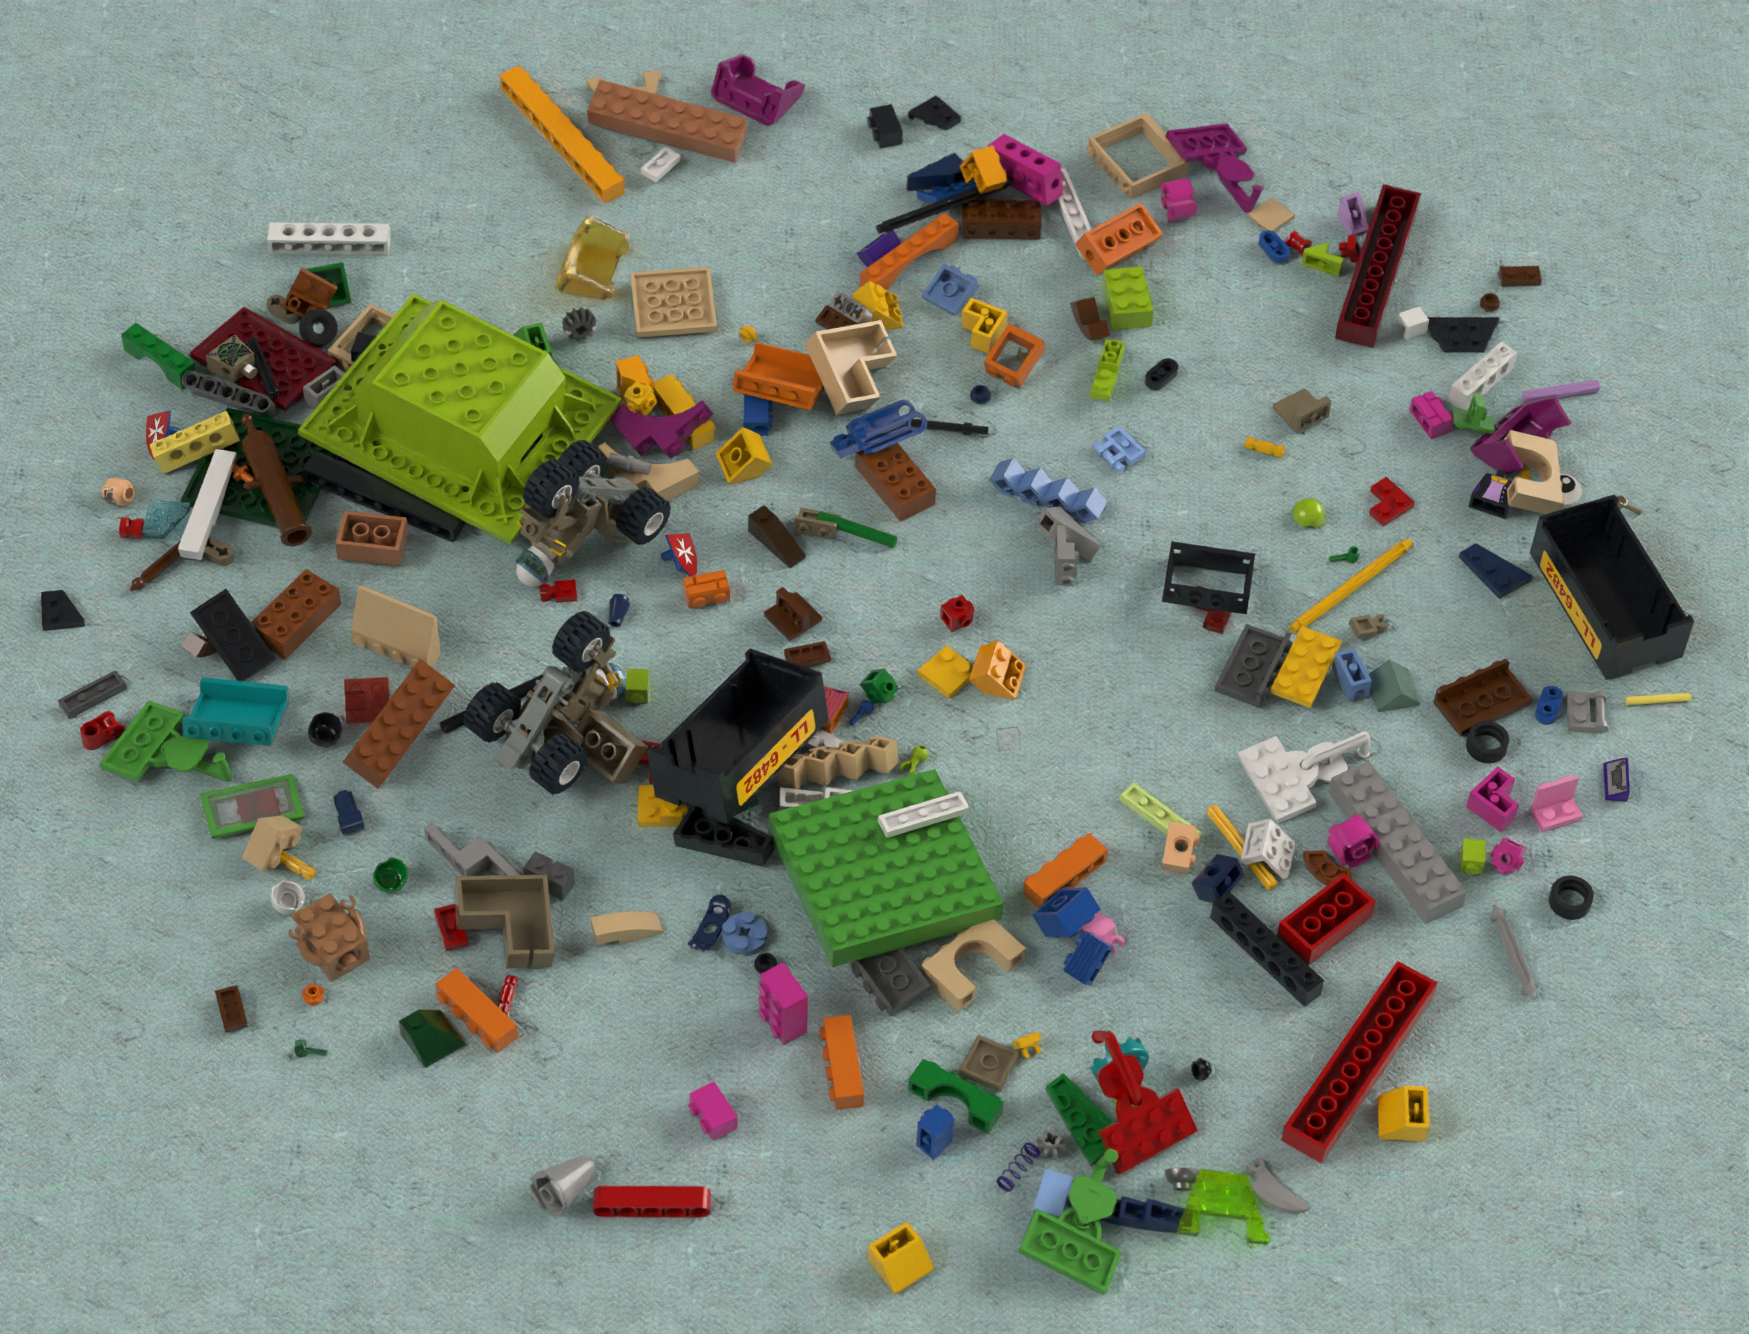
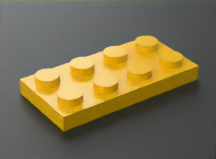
M1301 626L1271 687L1270 693L1311 708L1333 663L1334 654L1340 649L1342 640Z

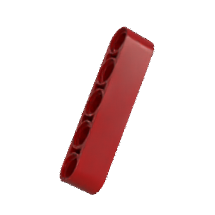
M598 1186L593 1192V1214L599 1217L703 1218L710 1215L711 1191L703 1186Z

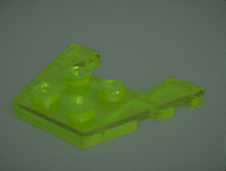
M1200 1169L1176 1234L1198 1236L1200 1233V1215L1245 1220L1246 1243L1268 1245L1270 1242V1237L1265 1232L1262 1215L1258 1213L1255 1204L1256 1199L1247 1175Z

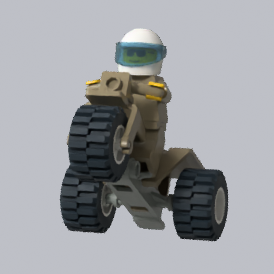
M578 440L567 447L558 460L550 459L537 467L525 484L523 499L526 508L520 509L519 512L524 517L520 519V522L517 521V524L521 527L520 533L532 543L531 547L528 550H524L515 561L517 563V577L522 584L528 587H537L545 584L555 567L554 564L559 567L570 559L584 544L583 542L587 539L586 537L592 532L593 528L598 530V533L610 542H634L637 545L649 543L661 532L667 523L671 510L670 503L651 488L643 487L639 489L626 478H602L608 464L607 456L588 441ZM631 491H636V492H633V493L627 498L628 494H629Z
M581 611L572 615L561 626L552 644V654L567 665V667H563L560 670L556 666H548L544 670L541 680H536L537 685L533 688L535 693L531 690L527 693L526 701L522 708L520 705L521 700L502 684L493 682L477 692L464 713V725L483 741L491 743L506 734L508 740L498 753V761L508 769L515 767L523 769L527 764L531 763L529 768L531 779L553 795L564 792L578 779L588 757L587 751L581 747L584 739L583 736L562 714L572 722H576L583 718L588 709L599 710L608 705L610 701H614L624 695L626 688L625 676L617 665L608 663L616 655V652L611 649L615 638L610 635L609 627L588 611Z

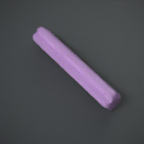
M1598 380L1527 390L1522 392L1521 398L1524 403L1552 396L1561 398L1599 391L1600 384Z

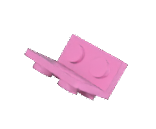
M1577 775L1566 776L1558 781L1543 783L1537 787L1530 813L1542 833L1582 820L1583 815L1573 799L1579 780Z

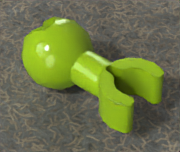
M922 745L915 746L912 750V758L901 763L900 771L903 772L904 769L911 767L909 775H914L916 765L927 760L929 756L928 749Z

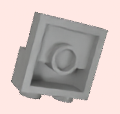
M1057 526L1054 550L1055 585L1069 586L1073 583V577H1077L1079 552L1075 551L1074 542H1070V535L1066 534L1065 526Z

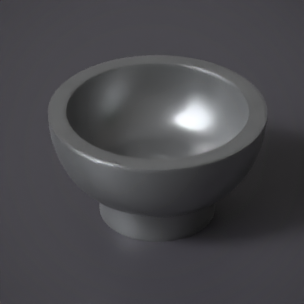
M1166 1169L1165 1176L1168 1182L1173 1184V1190L1188 1191L1192 1190V1184L1198 1179L1199 1169Z

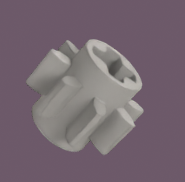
M1045 1129L1043 1137L1037 1136V1148L1044 1155V1159H1057L1058 1152L1064 1153L1065 1146L1063 1143L1065 1137H1060L1057 1130L1047 1131Z

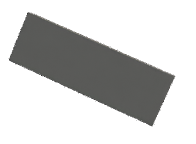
M115 670L58 700V704L70 719L126 690L127 686Z

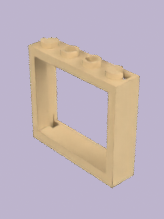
M1147 113L1093 135L1088 139L1087 152L1089 156L1096 160L1099 167L1104 169L1110 179L1120 187L1121 192L1126 194L1130 200L1160 187L1162 183L1181 178L1189 172L1190 162L1185 163L1165 137V132ZM1139 133H1143L1171 166L1132 182L1104 149Z
M370 304L328 349V355L338 359L337 367L348 371L354 362H351V354L347 351L352 347L357 332L364 333L373 323L385 327L394 315Z

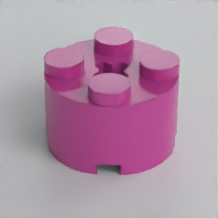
M1188 178L1160 184L1162 195H1164L1161 197V204L1163 208L1168 210L1166 215L1169 222L1197 215L1196 200L1193 201L1192 195L1194 191Z
M1358 814L1353 815L1349 820L1341 824L1333 825L1328 831L1330 835L1327 844L1344 867L1348 865L1351 868L1365 863L1372 857L1370 853L1373 849L1377 851L1380 845L1377 836L1367 822Z

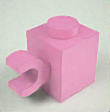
M1100 912L1095 915L1091 922L1081 927L1080 934H1085L1086 931L1092 932L1112 946H1114V943H1117L1123 947L1125 942L1122 936L1115 935L1116 925L1113 920ZM1114 946L1113 949L1111 950V953H1112V954H1115V953H1116V951H1117V947H1116V946Z

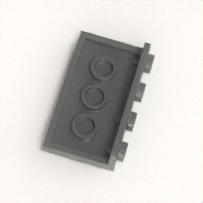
M1246 624L1215 685L1214 691L1259 708L1262 700L1266 701L1268 698L1270 684L1273 685L1278 675L1276 671L1281 669L1285 661V653L1288 654L1293 644L1290 641L1291 634L1287 632L1285 637H1281Z
M903 948L850 962L853 974L857 978L861 976L864 981L862 985L867 993L875 995L877 998L874 1000L881 1011L886 1010L889 1016H892L932 989L930 983Z

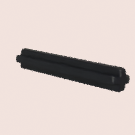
M248 338L246 341L247 347L254 353L255 366L269 398L278 397L279 389L257 338Z

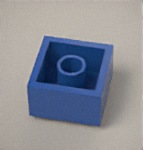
M1087 887L1061 888L1032 916L1045 937L1071 938L1080 932V928L1084 924L1091 922L1095 918V914L1101 909Z

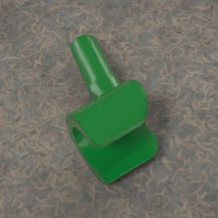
M1352 546L1349 548L1348 553L1329 556V560H1347L1350 563H1356L1360 554H1356L1358 547Z

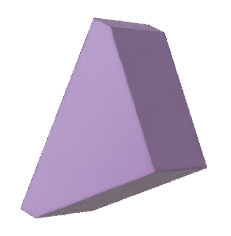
M1360 192L1340 198L1337 217L1350 235L1367 231L1369 228Z

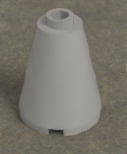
M582 1155L536 1173L530 1179L533 1180L530 1190L534 1199L542 1209L547 1207L551 1210L549 1214L559 1216L567 1210L596 1173L595 1163L591 1158Z

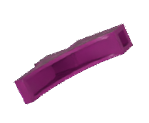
M703 400L686 411L665 417H650L634 413L623 403L616 409L610 420L641 457L658 444L666 455L672 459L674 456L679 455L686 447L683 440L692 435L699 426L706 423L714 414Z

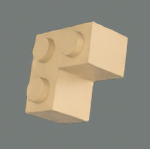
M283 815L258 818L242 859L262 871L275 869L280 863L282 850L293 848L299 843L303 827Z

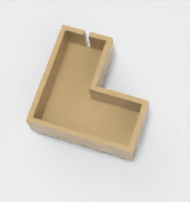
M881 320L817 331L805 343L836 415L869 409L880 398L869 370L884 368L897 356L890 340H886L877 350V347L888 337Z

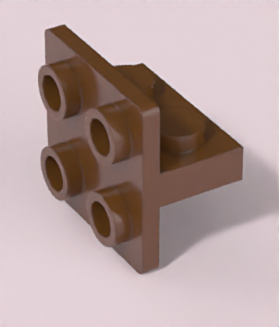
M784 587L776 591V604L764 611V617L789 641H792L822 621V616L797 592H788Z

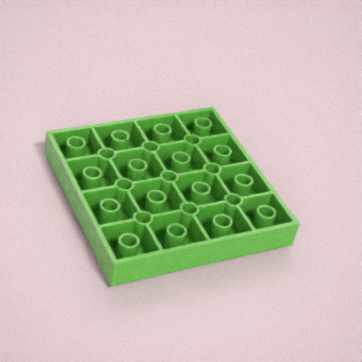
M936 769L769 813L768 832L773 837L774 845L831 967L967 930L971 926L993 919L995 921L1001 920L1004 903L959 816L886 838L878 823L879 815L948 795Z

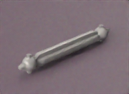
M1494 904L1489 918L1496 921V928L1517 978L1523 985L1521 994H1525L1534 1000L1539 986L1537 983H1532V976L1510 924L1504 918L1507 910L1501 909Z

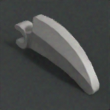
M1256 1158L1255 1164L1258 1166L1257 1168L1253 1167L1250 1163L1247 1164L1246 1172L1256 1179L1249 1184V1189L1260 1201L1273 1209L1283 1212L1304 1213L1307 1211L1308 1204L1285 1189L1266 1169L1262 1158Z

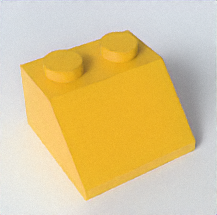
M744 427L715 453L728 484L758 478L773 465L760 434Z

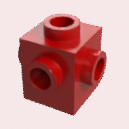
M963 595L949 599L941 605L940 619L951 632H954L962 627L969 626L973 622L975 608L971 601H967Z

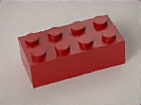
M1343 873L1279 922L1277 936L1306 964L1310 965L1373 916L1376 901Z

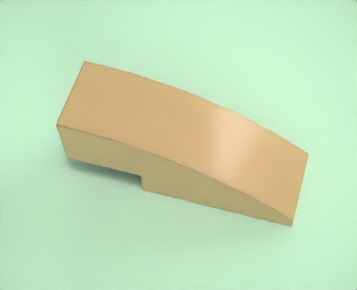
M627 911L590 917L591 929L597 946L617 940L619 945L663 933L656 912Z

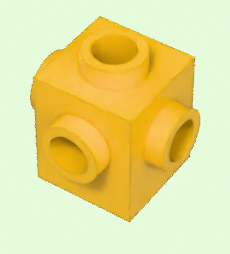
M635 381L632 386L628 387L624 395L628 409L634 413L647 416L657 404L653 388L646 383L641 384Z

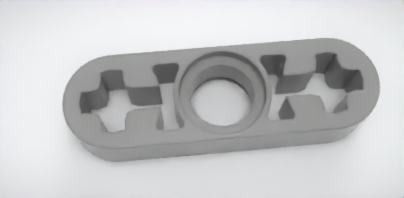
M839 292L832 298V308L854 322L862 324L871 321L872 311L844 293Z

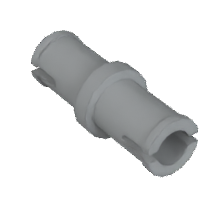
M612 452L608 458V466L622 468L626 472L635 471L646 475L650 473L651 462L634 459V456L631 455L626 457L613 454Z

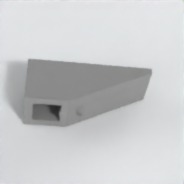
M1060 506L1044 508L1035 524L1046 536L1054 541L1056 540L1057 526H1065L1066 534L1070 535V542H1074L1075 551H1078L1079 556L1089 562H1092L1101 547V544Z

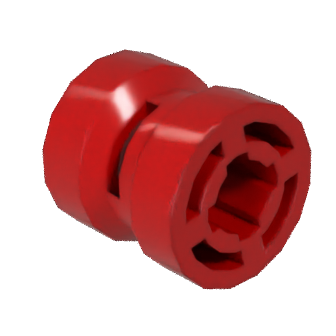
M122 517L119 525L120 538L134 537L135 539L142 540L145 533V520L143 518L131 520L129 517Z

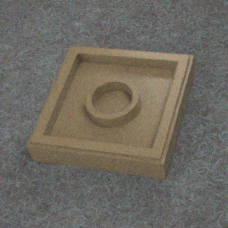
M978 1035L963 1061L958 1075L1001 1093L1020 1057V1052Z

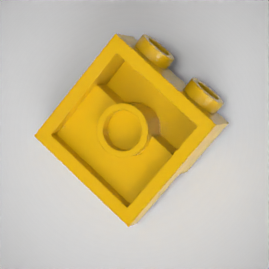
M639 785L638 827H678L687 813V805H683V801L678 806L656 798L653 785Z

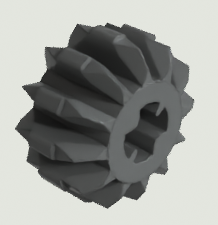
M580 307L578 310H575L573 308L571 313L566 312V317L562 318L563 331L570 340L574 338L577 342L581 338L586 340V336H593V331L597 330L595 315L589 309L584 310Z

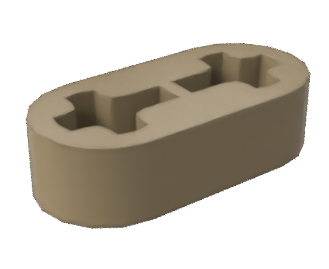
M272 295L267 299L268 312L287 324H295L300 320L301 316L282 307L285 300L284 297Z
M208 537L203 557L221 566L230 565L234 560L232 548L213 537Z

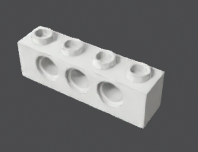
M1503 342L1499 343L1451 385L1448 402L1457 408L1467 410L1474 392L1480 393L1483 396L1514 369L1517 352Z

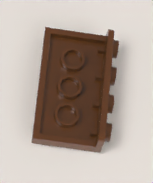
M991 198L987 200H974L962 205V236L964 238L1039 240L1041 238V203L1038 201L996 200Z
M1508 659L1495 661L1484 669H1477L1473 674L1460 677L1455 682L1442 685L1436 690L1433 703L1459 736L1469 733L1471 727L1478 722H1493L1532 704L1533 698L1509 670L1510 662Z

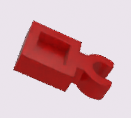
M575 579L554 581V586L548 584L540 585V592H547L540 594L542 602L550 601L552 598H556V603L577 601Z

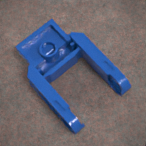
M900 400L852 420L845 426L848 434H839L829 443L840 459L862 450L864 454L874 453L922 433L927 427V419L922 413L915 411L914 406L909 401ZM902 406H908L909 413L900 416L899 409ZM915 417L921 418V425L917 428L911 427V420Z

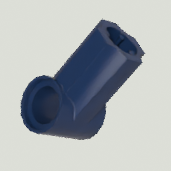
M346 790L339 791L333 798L342 834L365 829L361 812L357 810L352 792Z

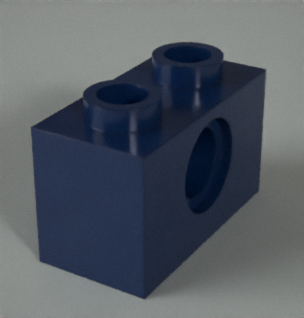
M1216 854L1191 884L1199 900L1214 903L1228 891L1230 892L1245 874L1237 858Z

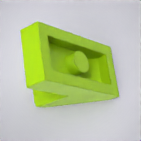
M1330 242L1306 248L1303 252L1301 265L1339 277L1344 258L1329 254Z

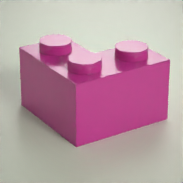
M1497 766L1470 792L1466 807L1495 829L1502 832L1515 820L1519 807L1518 803L1508 797L1512 792L1515 778Z

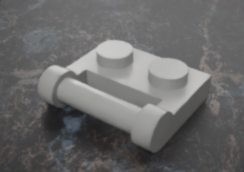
M1600 690L1594 693L1567 691L1568 731L1605 733L1608 731V722L1605 720L1604 702L1606 701V693ZM1590 703H1596L1597 722H1591Z

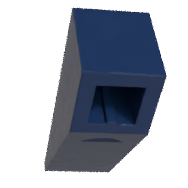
M952 153L932 164H928L920 170L907 175L906 190H930L938 186L951 188L952 183L965 182L960 169L963 160L956 153Z

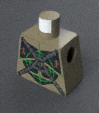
M233 335L206 355L208 370L232 382L238 381L243 376L253 379L257 375L254 353L236 335Z

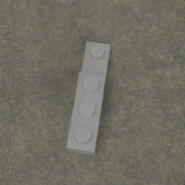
M432 823L424 827L425 840L461 876H477L487 868H490L497 876L522 875L518 869L514 870L510 866L505 856H500L496 852L491 842H486L481 836L460 850L456 843H451L446 838L445 833L440 828L437 829Z

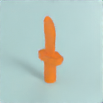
M234 463L232 472L235 473L233 475L235 481L241 479L245 482L256 481L248 473L249 468L247 466L240 468Z

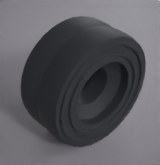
M315 309L306 313L299 324V332L302 339L315 347H321L333 341L338 331L335 317L323 309ZM319 322L323 325L324 330L321 334L313 330L314 323Z

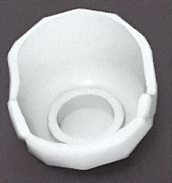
M281 881L272 887L270 902L273 909L278 913L284 915L294 914L304 905L305 894L301 886L295 882Z

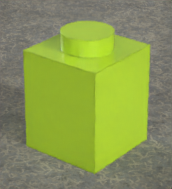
M627 668L626 702L635 704L648 703L649 669Z
M1463 838L1460 849V873L1482 875L1485 865L1486 840Z

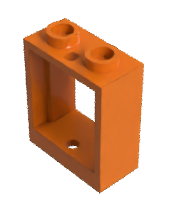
M1009 323L984 360L986 372L992 377L1003 379L1010 386L1015 385L1021 388L1045 351L1044 340ZM1009 340L1031 351L1017 373L995 362Z

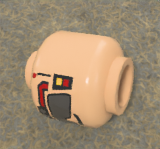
M112 477L103 485L102 494L107 503L125 506L133 500L135 490L129 480Z

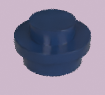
M977 385L970 392V398L974 403L984 404L990 400V391L984 385Z

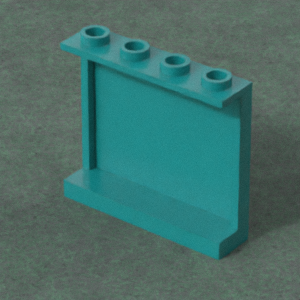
M202 677L200 680V695L190 716L183 717V737L271 746L289 705L288 686Z

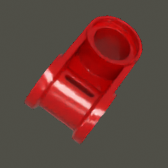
M111 711L102 713L100 716L84 723L80 728L82 744L87 750H96L106 743L119 738L125 731L123 724L116 721L115 715Z

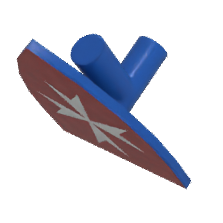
M171 410L147 416L146 444L153 460L155 459L150 444L180 431L179 428L169 426Z
M690 533L665 535L670 550L661 553L662 560L666 561L673 558L677 571L683 570L689 577L695 576L697 574V556Z

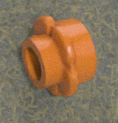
M309 984L301 992L304 1001L308 1005L315 1006L323 1000L324 989L322 986H317V984Z

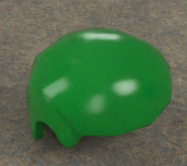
M389 857L388 860L378 863L373 873L374 885L381 892L392 894L400 891L408 880L407 866L402 860L394 857Z

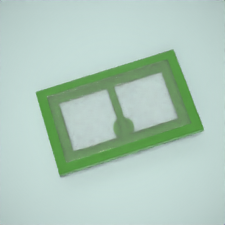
M293 774L200 794L212 839L254 830L258 818L283 815L291 821L305 819Z

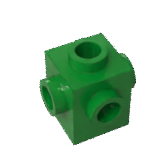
M885 668L872 670L860 683L867 698L874 702V704L890 702L894 698V693L899 689L894 678Z

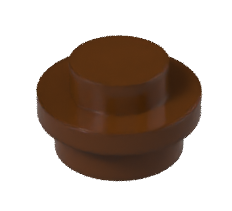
M1487 293L1480 299V306L1485 311L1493 312L1499 308L1500 301L1497 295Z

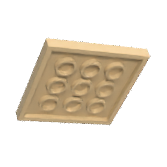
M710 267L630 273L637 338L717 332Z

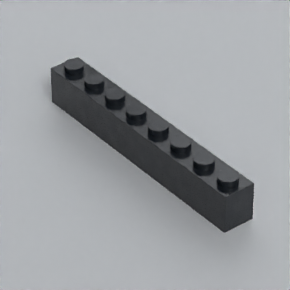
M315 451L303 468L304 481L314 486L317 485L319 488L382 514L407 518V524L454 543L465 526V521L381 477L368 473L364 469L351 466L347 462L334 459L327 454Z

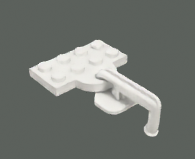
M1361 732L1336 744L1322 742L1311 747L1308 753L1297 750L1286 752L1278 737L1275 736L1238 752L1237 757L1276 824H1279L1316 808L1317 802L1309 788L1317 780L1329 783L1332 777L1348 770V766L1341 754L1360 746L1357 749V754L1362 758H1367L1370 754V735L1368 732Z

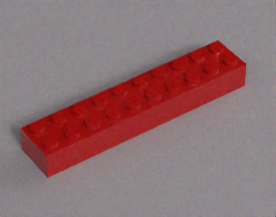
M1399 961L1395 963L1285 1124L1281 1137L1282 1142L1319 1163H1323L1433 999L1438 982Z

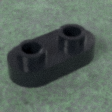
M1170 358L1159 361L1146 373L1144 381L1146 387L1151 390L1163 388L1177 375L1178 363Z

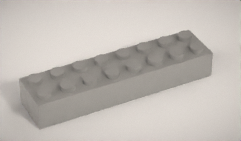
M1369 761L1332 777L1329 794L1348 820L1353 815L1358 814L1367 822L1380 841L1378 850L1373 849V854L1425 924L1463 907L1467 893Z

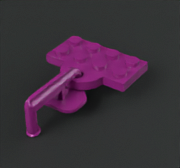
M1228 123L1167 131L1165 137L1185 163L1201 161L1208 168L1215 170L1220 182L1245 213L1253 210L1264 188L1260 185H1253V191L1250 197H1248L1237 183L1252 180L1254 172L1247 163L1236 158V156L1245 155L1247 148Z

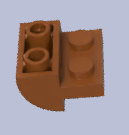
M301 268L282 307L301 317L315 309L326 310L338 286Z

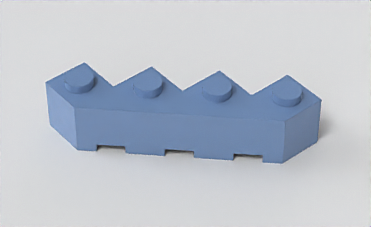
M1014 458L999 462L989 479L1003 495L1009 497L1011 494L1021 497V501L1034 506L1038 504L1049 508L1060 506L1067 514L1076 517V521L1081 523L1098 519L1107 503V500L1095 487L1079 491L1068 477L1053 482L1041 468L1025 472Z

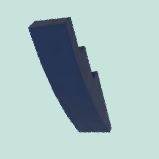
M1122 1196L1120 1200L1117 1199L1112 1214L1099 1221L1142 1230L1189 1234L1193 1211L1149 1198L1146 1202Z

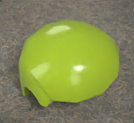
M1305 498L1298 501L1292 511L1294 521L1303 528L1313 526L1317 529L1324 523L1326 517L1322 504L1313 498Z

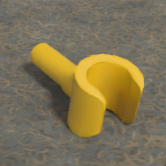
M1523 463L1524 467L1521 471H1518V478L1531 480L1530 475L1532 471L1528 469L1527 464Z

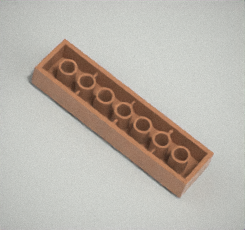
M599 80L587 110L589 124L735 163L748 132L747 118L604 80Z

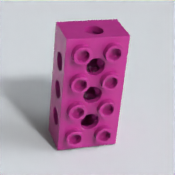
M1002 134L988 144V147L993 145L998 153L999 162L1002 169L1005 170L1007 177L1011 176L1013 178L1014 184L1011 185L1012 188L1046 206L1063 195L1061 164L1006 134Z

